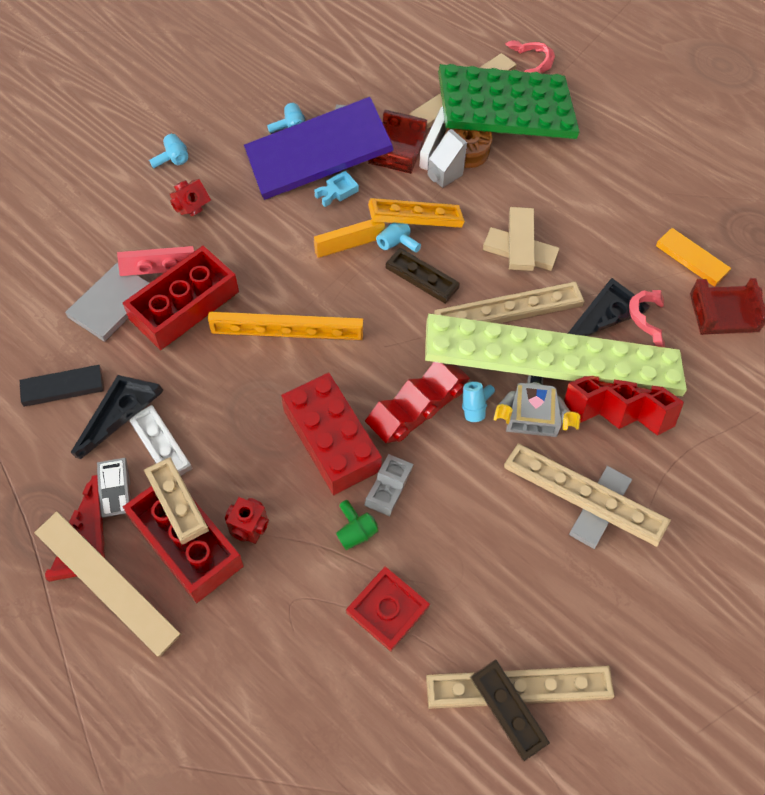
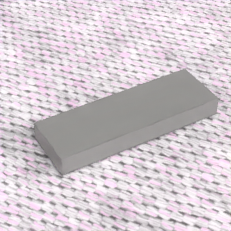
M607 466L598 484L623 496L632 479ZM583 509L569 535L595 549L609 522Z

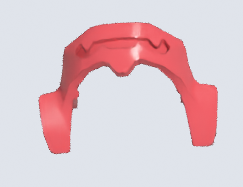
M519 41L505 43L508 48L518 51V53L534 49L538 53L544 52L546 54V58L539 66L525 70V72H539L542 74L549 70L555 58L554 51L546 44L539 42L521 44Z
M643 290L630 300V317L640 329L653 337V342L656 346L665 347L662 330L647 323L646 316L639 311V303L654 302L662 308L664 306V298L661 290H652V292Z

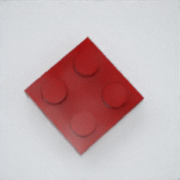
M385 566L347 607L346 613L392 652L428 610L430 603Z

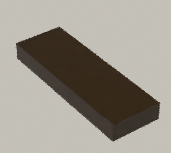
M401 248L386 262V269L445 304L459 289L460 283Z
M496 659L470 676V679L522 761H526L550 744Z

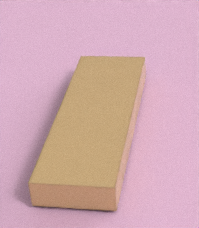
M510 207L509 269L533 271L535 266L534 208Z
M491 227L484 242L483 250L509 258V232ZM534 240L535 266L552 271L559 248Z
M171 457L144 469L182 545L209 531Z

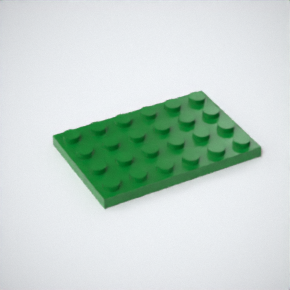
M454 64L439 65L438 75L446 128L571 139L578 138L580 131L565 76L560 74H541L539 72H520L518 70H499L497 68L456 66Z

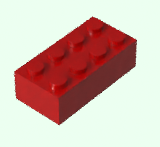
M201 246L122 303L129 320L161 351L207 317L209 312L215 311L239 293L236 274L205 246Z
M329 372L281 395L285 414L333 496L379 472L382 466V456Z
M150 486L122 507L134 526L197 604L243 568L240 554L196 502L195 504L209 531L182 545L153 487Z

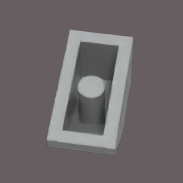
M452 129L445 134L430 156L428 163L429 178L442 188L461 177L464 170L467 142Z

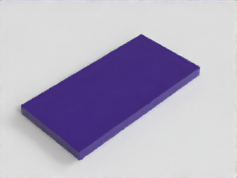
M371 97L244 144L264 200L394 151Z

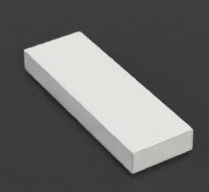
M443 106L440 108L420 152L419 166L424 170H428L429 158L439 145L446 130Z
M153 405L141 410L129 420L155 463L171 457L180 476L192 469L191 464Z

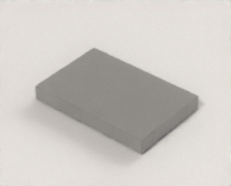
M116 263L65 313L69 319L105 342L128 319L122 302L144 288L149 282L138 275L120 276L119 266Z

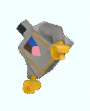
M528 375L527 383H519L516 391H510L503 398L499 405H497L493 418L495 421L498 418L506 420V432L557 437L561 423H563V430H567L568 426H573L576 430H579L580 415L568 409L563 399L557 396L556 388L543 385V377Z

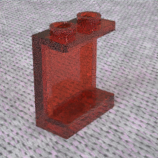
M384 110L383 125L394 151L370 159L368 164L412 174L426 137L427 119Z
M750 278L745 286L709 287L707 279H697L690 292V297L700 335L760 332L765 325V305L762 298V288L759 287L757 279Z

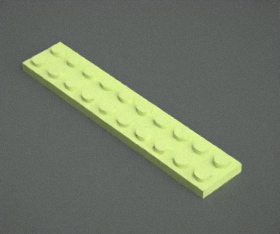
M428 313L425 361L575 381L584 376H598L599 381L613 383L614 379L635 382L638 388L651 389L652 385L664 387L675 396L682 397L687 391L679 349Z

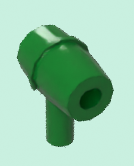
M349 500L340 503L339 507L349 523L335 534L345 550L369 541V538L379 532L378 524L371 514L365 513L358 516Z

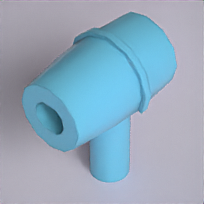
M289 103L285 106V119L267 125L270 134L305 122V116L296 103Z
M168 134L163 140L166 151L150 159L149 162L153 168L169 160L175 165H182L188 160L186 145L176 134Z
M404 223L389 224L376 238L379 247L383 250H388L399 243L404 244L414 252H418L421 248L420 243L409 237L411 233L410 227Z
M469 382L464 385L462 408L466 420L479 422L485 419L486 401L495 392L492 385H487L484 389L483 385L479 382Z

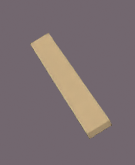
M501 53L479 68H497L499 70L511 71L516 70L517 64ZM441 93L409 113V120L423 131L433 126L439 110L443 106Z
M571 282L434 310V314L499 324L581 307L584 304V299L577 283Z
M519 443L505 462V469L656 547L670 524V519Z
M56 511L34 532L158 657H161L182 635L60 513Z
M609 666L504 671L525 704L607 700L614 698ZM474 673L426 676L428 709L488 705L470 679V676Z

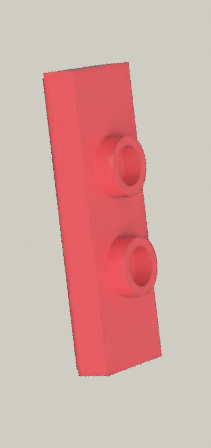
M193 246L117 252L120 276L165 273L193 253L194 248Z

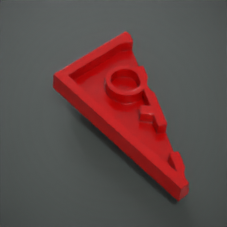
M93 475L90 482L86 484L82 493L84 495L78 510H74L69 523L105 558L98 476ZM56 556L51 569H47L45 573V578L48 582L77 577L58 556Z

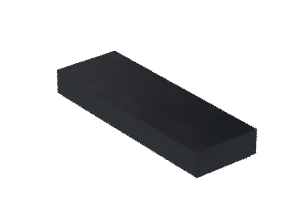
M100 365L19 380L20 398L24 407L104 391Z

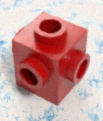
M200 179L192 180L189 183L184 180L173 186L175 191L169 194L172 198L170 200L172 207L177 213L180 212L181 215L189 214L194 216L203 210L201 206L211 201Z
M238 497L235 505H230L225 515L230 535L239 541H248L256 544L260 535L265 533L269 523L265 507L260 501L253 498L246 500Z

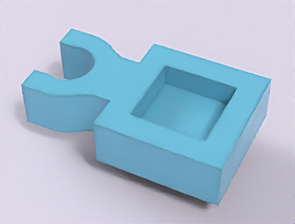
M344 171L327 180V186L314 190L317 199L325 196L322 198V205L326 207L335 198L342 201L359 192V185Z

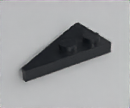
M611 278L567 334L588 336L631 319L629 304L635 294ZM646 302L639 303L640 313L644 314L650 305Z
M117 375L71 450V454L78 459L85 457L162 394V387L156 383Z

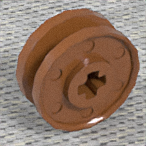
M452 129L467 142L464 168H475L483 165L489 157L493 140L492 133Z

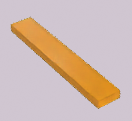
M209 312L208 315L212 334L363 340V318Z

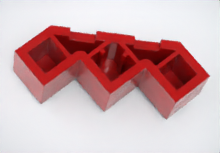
M433 362L422 378L408 379L394 399L379 401L365 422L385 443L400 442L424 421L431 419L446 404L459 397L463 393V387L470 377L457 365Z
M584 376L570 382L564 399L568 409L580 415V423L600 414L618 429L639 421L657 436L675 427L684 404L681 399L664 387L652 385L651 389L638 388L635 382L614 379L613 383L599 381L598 376Z

